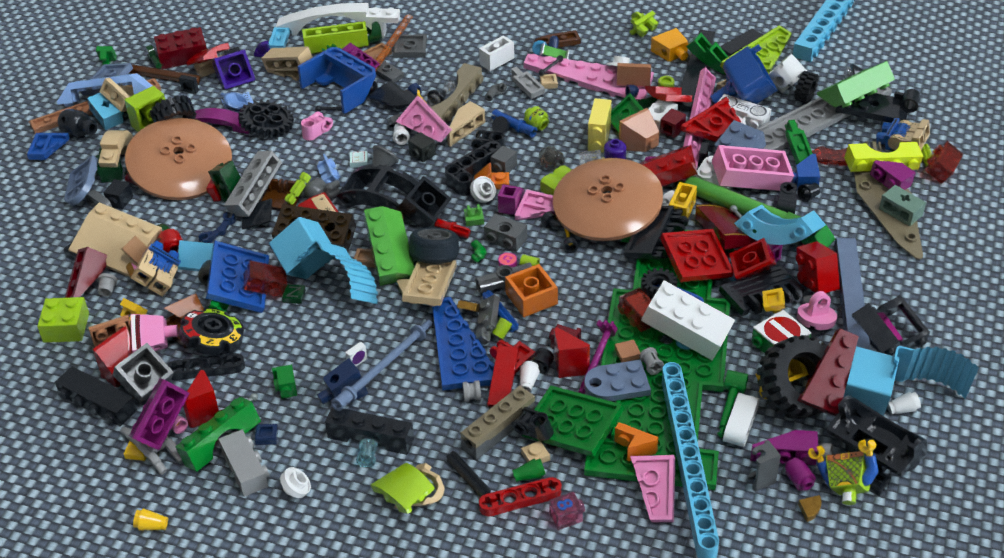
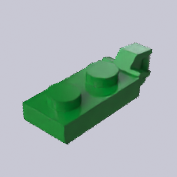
M794 119L788 120L784 126L786 129L785 135L797 165L813 153L804 130L797 127Z

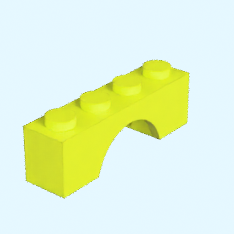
M900 142L898 149L889 153L876 151L866 143L849 144L844 158L850 172L871 171L873 162L876 160L900 162L911 170H919L924 156L917 142Z

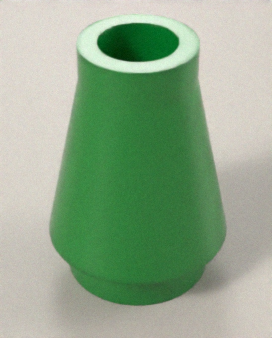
M535 458L512 470L516 483L519 481L541 479V476L546 475L541 459L535 460Z

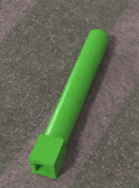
M691 176L685 181L687 184L697 186V197L729 210L732 205H735L737 211L742 215L763 205L768 211L784 219L801 217L696 176Z

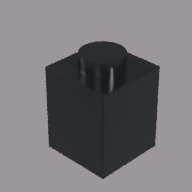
M116 179L103 192L112 207L124 209L133 197L130 183Z

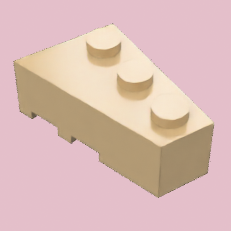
M309 47L271 48L261 60L267 72L282 77L290 76L293 80L297 81L299 79L298 66L313 57Z

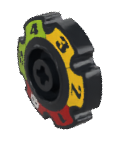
M204 308L203 311L193 310L182 318L179 336L187 347L196 348V352L217 356L221 352L232 353L241 346L244 326L237 317L227 315L226 311Z

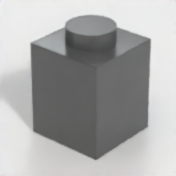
M505 146L500 147L491 156V170L496 173H510L517 166V151Z

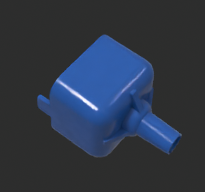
M759 44L753 48L745 47L724 62L723 69L726 73L725 86L710 96L714 104L724 94L757 104L778 91L756 54L762 49Z

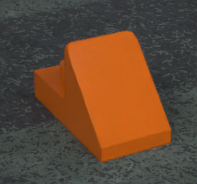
M491 162L474 175V179L480 176L490 178L496 189H501L503 184L509 185V172L492 173Z
M618 422L615 427L614 442L628 447L627 461H632L630 456H650L657 453V436Z

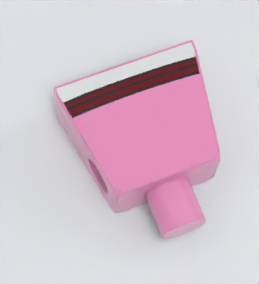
M131 314L133 352L145 343H148L154 351L166 349L168 347L167 338L178 337L179 335L178 326H167L163 316Z

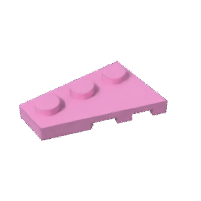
M416 96L396 120L397 123L419 133L421 132L438 142H442L452 130L419 96Z
M630 456L650 521L674 522L675 456Z

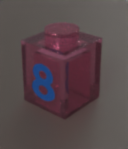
M574 492L549 500V514L558 530L583 522L585 506L583 501L578 499Z

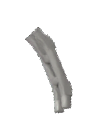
M125 426L121 428V434L129 439L148 458V461L156 468L160 475L167 472V468L156 454L166 447L178 463L183 462L175 448L176 443L168 436L160 450H157L129 436L131 428Z

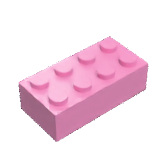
M718 145L712 158L719 186L780 191L781 184L791 182L794 177L785 151Z

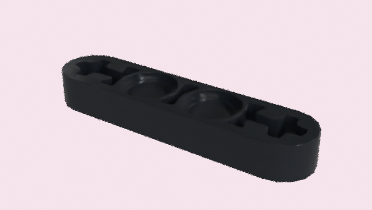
M239 353L174 360L167 363L174 372L172 377L174 381L196 378L200 370H204L207 377L239 373L245 369L244 357ZM215 363L221 364L217 368H211V365ZM193 366H200L197 370H190Z

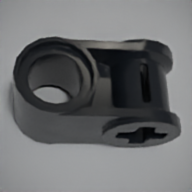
M479 130L471 146L475 150L487 142L497 141L501 147H506L505 135L499 131Z
M784 182L781 184L777 209L795 214L797 186L794 183Z
M524 407L518 419L513 420L511 426L517 433L538 439L539 441H546L554 434L547 414L532 410L529 407Z

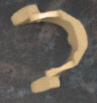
M427 463L417 465L415 468L434 483L436 492L433 497H427L421 503H416L412 506H427L442 498L444 485L440 476L430 471V465Z

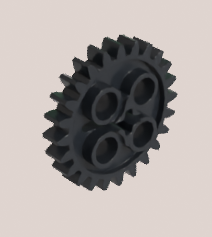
M262 99L260 102L254 100L253 104L248 102L247 105H243L238 115L241 128H245V131L250 130V134L256 133L257 137L263 135V138L266 135L272 138L273 135L279 137V134L285 135V132L289 133L294 122L291 110H287V106L282 107V103L277 105L276 101L272 103L269 100L263 102Z

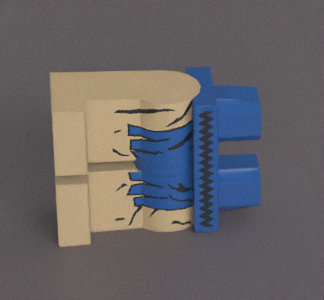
M894 118L892 123L884 122L882 132H878L876 135L877 143L881 142V144H884L886 150H897L900 142H917L920 150H922L930 136L929 120L922 119L920 123H912L908 120L900 121L899 118Z
M155 241L143 253L131 279L145 287L150 282L148 289L163 297L171 288L173 277L181 260L178 259L179 253L174 250H170L167 253L162 250L163 244ZM141 272L146 275V279L140 278L138 273ZM155 283H160L161 285H163V288H157L155 286Z

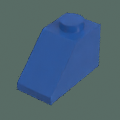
M811 154L796 165L792 183H795L797 189L802 184L815 182L819 185L820 172L816 154Z

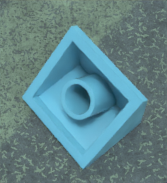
M179 240L178 259L181 262L178 269L199 271L204 262L211 260L213 244Z

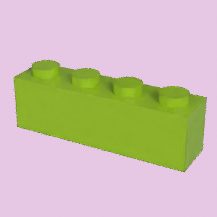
M365 21L302 29L304 47H309L311 54L323 52L322 48L327 50V45L331 47L332 44H335L340 49L350 42L358 48L369 46Z

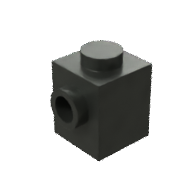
M420 132L408 140L409 154L421 162H425L436 155L435 141Z

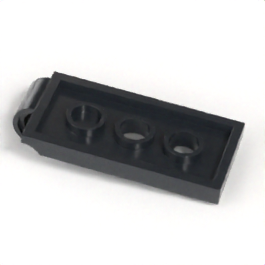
M908 89L904 93L895 91L894 97L877 93L869 96L864 94V99L854 103L855 100H852V104L842 108V105L836 107V112L892 123L894 118H899L900 121L906 120L908 113L915 112L918 109L921 95L915 89Z

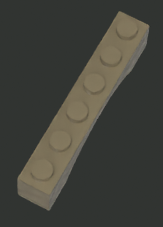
M464 63L457 71V88L453 94L441 103L430 107L446 124L451 121L458 109L475 92L478 85L482 83V68Z

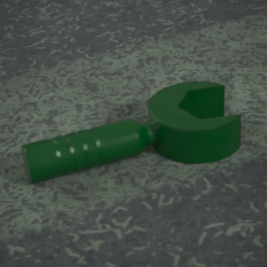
M145 46L150 62H153L157 69L161 68L162 64L157 58L153 46Z

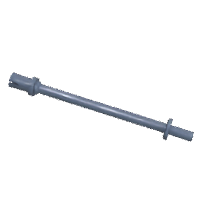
M428 319L421 326H412L410 329L411 334L353 386H345L341 390V393L331 401L332 407L337 411H341L349 402L356 400L357 392L414 341H422L426 338V331L433 325L432 321Z

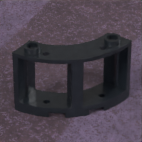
M369 164L356 168L336 197L348 208L356 205H369L373 207L384 206L398 210L397 208L400 204L379 193L385 184L392 185L408 195L418 181L405 172L401 174L394 171V167L381 164L377 167ZM367 184H370L367 190L363 189Z
M901 295L880 305L877 310L868 303L852 314L853 319L862 327L880 353L894 356L898 346L907 348L918 346L920 348L929 341L930 331ZM899 310L904 313L919 332V334L903 341H899L882 320Z

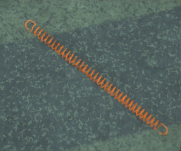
M408 15L404 17V19L396 29L398 31H395L393 33L390 40H394L392 38H395L397 40L399 39L400 35L402 34L401 31H399L401 30L400 28H402L401 25H404L406 28L410 22L409 19L408 23H405L407 22V19L405 18H407ZM388 41L383 50H391L394 46L393 44H395L394 41L391 44ZM380 53L376 58L377 62L380 61L382 64L386 58L385 56H387L386 53L383 56Z

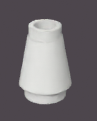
M397 123L394 126L393 140L399 145H404L410 139V134L402 124Z
M525 361L520 366V386L529 392L532 391L540 373L537 363Z
M907 392L889 402L887 408L891 415L916 412L917 409L921 408V403L916 392Z

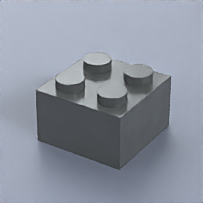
M145 343L117 364L113 371V376L133 396L139 405L150 397L159 378L170 382L174 374L172 369L148 343Z

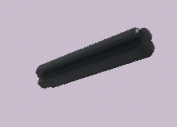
M452 451L447 454V462L479 497L491 493V489L457 452Z

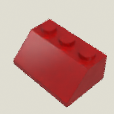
M691 145L640 163L657 176L662 187L698 174Z

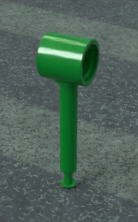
M727 370L724 390L729 391L719 424L720 432H717L719 437L724 436L737 394H745L749 374Z

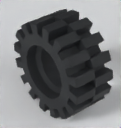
M808 71L802 72L795 87V100L809 103L812 100L818 85V74Z
M653 268V272L648 270L647 274L644 273L641 279L642 296L646 297L647 301L653 299L659 287L653 285H661L663 281L677 287V277L674 276L673 272L669 274L668 269L663 271V268H660L657 271L656 268Z

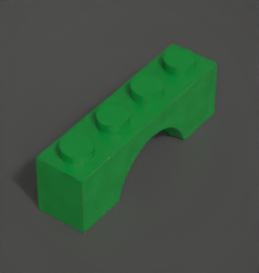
M239 397L234 399L225 409L217 412L208 422L200 425L191 435L183 438L175 448L185 467L197 472L213 460L214 445L221 434L230 429L238 431L243 429L246 434L260 423L261 420L252 401Z

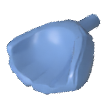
M222 92L220 94L223 97L225 106L231 109L239 110L249 102L240 93L231 92L225 94Z

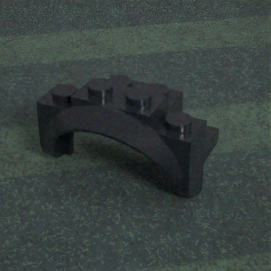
M847 395L839 402V413L826 428L828 434L845 443L846 452L860 451L858 443L861 440L865 439L867 447L869 440L875 441L876 448L872 452L876 455L878 470L884 473L888 469L901 478L910 467L915 469L927 454V440L899 426L851 395Z

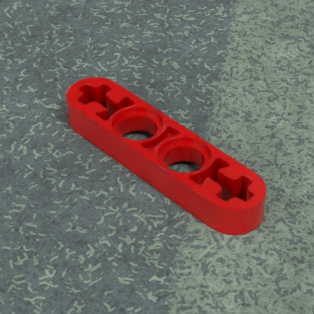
M549 477L488 493L480 497L479 511L482 515L489 517L551 501L560 497L562 485L559 479ZM528 491H534L537 493V495L534 497H528L525 495V493ZM508 496H512L516 499L512 503L504 501V499Z

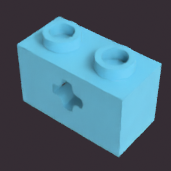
M101 93L87 98L89 110L105 130L123 123L122 115H124V112L117 109Z

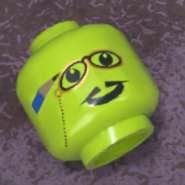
M539 106L530 107L524 113V121L536 127L537 131L544 130L549 124V115Z

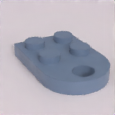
M93 155L90 156L70 173L64 200L71 206L80 203L91 189L95 181V172L98 168V158Z
M641 360L597 366L591 369L585 376L584 388L589 396L608 401H617L651 395V388ZM597 383L600 386L592 387L591 384Z

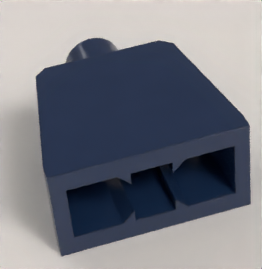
M350 358L323 377L326 389L317 394L323 405L336 398L345 386L351 387L362 378L359 370ZM366 386L357 392L356 400L368 394Z

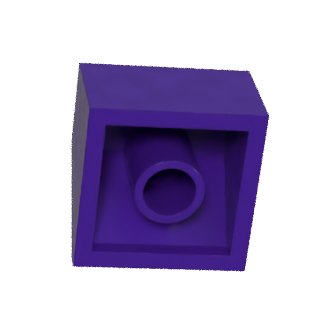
M245 49L214 58L212 62L217 78L224 90L256 81Z

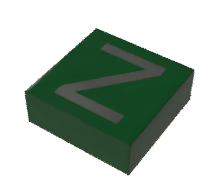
M286 284L282 296L283 303L302 304L306 291L305 286Z

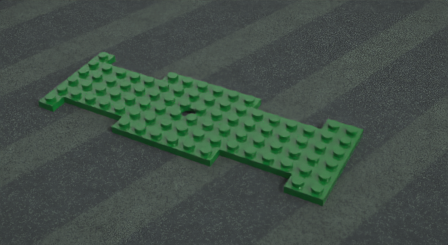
M631 236L621 239V242H629ZM723 248L724 252H734V248ZM669 258L637 259L633 290L613 288L608 323L614 321L618 330L615 336L608 339L603 351L601 366L621 363L615 351V344L630 340L635 341L640 353L646 348H655L657 357L663 361L664 365L669 362L679 364L683 373L698 442L702 390L723 392L728 334L713 360L693 349L679 348L676 345V340L671 338L673 341L671 344L661 343L659 340L666 334L641 321L652 299L647 301L646 297L642 296L641 279L644 273L647 274L648 270L653 272V268H656L657 271L660 268H663V271L668 269L669 274L673 272L676 277L677 274ZM677 277V287L701 296L704 303L729 316L730 303L726 299L711 298L712 279L680 282ZM642 362L651 388V395L616 401V403L623 405L624 411L612 428L611 439H605L595 457L586 455L584 475L638 482L632 461H627L628 447L614 442L615 427L620 422L658 437L657 453L650 456L674 455L675 486L683 487L662 388L663 370L658 374L650 375L646 370V364ZM699 449L708 490H716L719 451Z

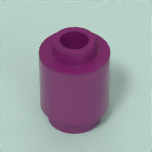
M793 458L786 463V475L798 490L807 491L814 486L816 477L803 460Z

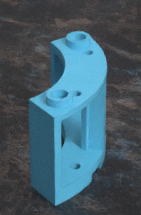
M763 205L748 211L734 223L749 237L757 241L765 238L766 242L772 245H786L801 241L826 225L815 211L803 217L784 219L771 213Z

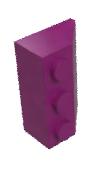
M159 378L148 401L143 406L140 416L133 425L129 436L160 450L190 393Z

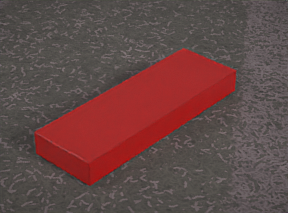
M498 345L487 402L488 406L493 407L511 393L519 348Z

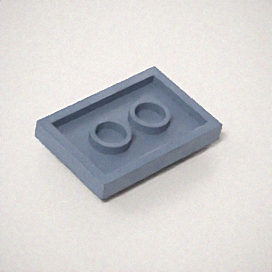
M131 63L104 64L90 79L127 75L133 67ZM87 87V90L81 91L82 95L93 96L100 93V89L92 90V87Z

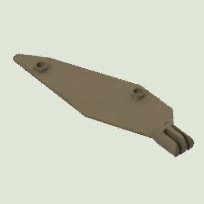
M871 141L870 148L882 152L881 142H878L876 147V142ZM871 171L854 172L856 192L901 248L915 259H922L923 251L917 221L908 226L880 210L879 206L882 195L889 189L870 175Z

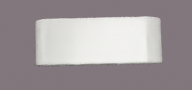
M738 393L724 432L723 442L745 447L760 398Z

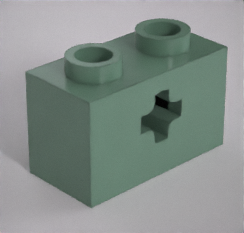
M894 185L882 195L879 209L904 224L911 226L923 216L926 202Z

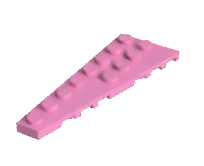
M527 54L523 65L525 69L539 73L541 69H545L557 58ZM564 58L562 62H558L546 71L548 74H556V77L564 78V81L568 83L571 80L577 82L578 86L596 92H608L612 97H616V95L626 97V86L617 85V67L613 65L608 66ZM651 72L650 86L654 78V72ZM637 86L639 92L634 98L645 99L648 94L645 87Z

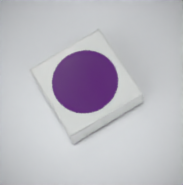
M359 342L345 352L346 359L350 358L355 366L367 360L366 346L362 342Z

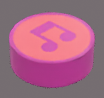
M503 253L498 258V265L515 267L517 266V257L513 253Z

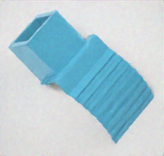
M298 217L269 242L286 274L307 279L319 268L325 266V263H329L330 260L335 258L341 260L340 263L345 266L344 268L348 271L347 275L350 278L351 299L377 304V285L374 283L375 279L371 276V271L367 270V267L362 265L360 261L351 258L344 247L331 244L318 222Z
M856 346L844 397L851 395L884 416L891 398L894 381L902 382L908 379L914 380L918 378V380H922V378H926V380L932 379L935 382H942L945 386H950L952 390H956L957 394L962 395L965 399L979 367L976 364H972L970 359L963 357L964 355L957 354L953 350L949 351L947 348L926 347L925 349H911L898 346L894 356Z

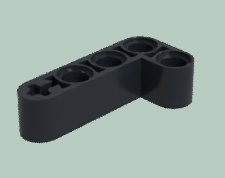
M497 141L487 142L445 167L446 185L461 196L470 195L472 178L491 162V156L501 147L500 143Z

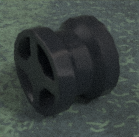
M538 348L531 361L538 364L541 374H545L550 369L554 355L548 349Z

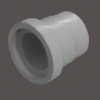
M109 273L100 274L98 276V294L104 297L111 296L114 286L117 285V277Z

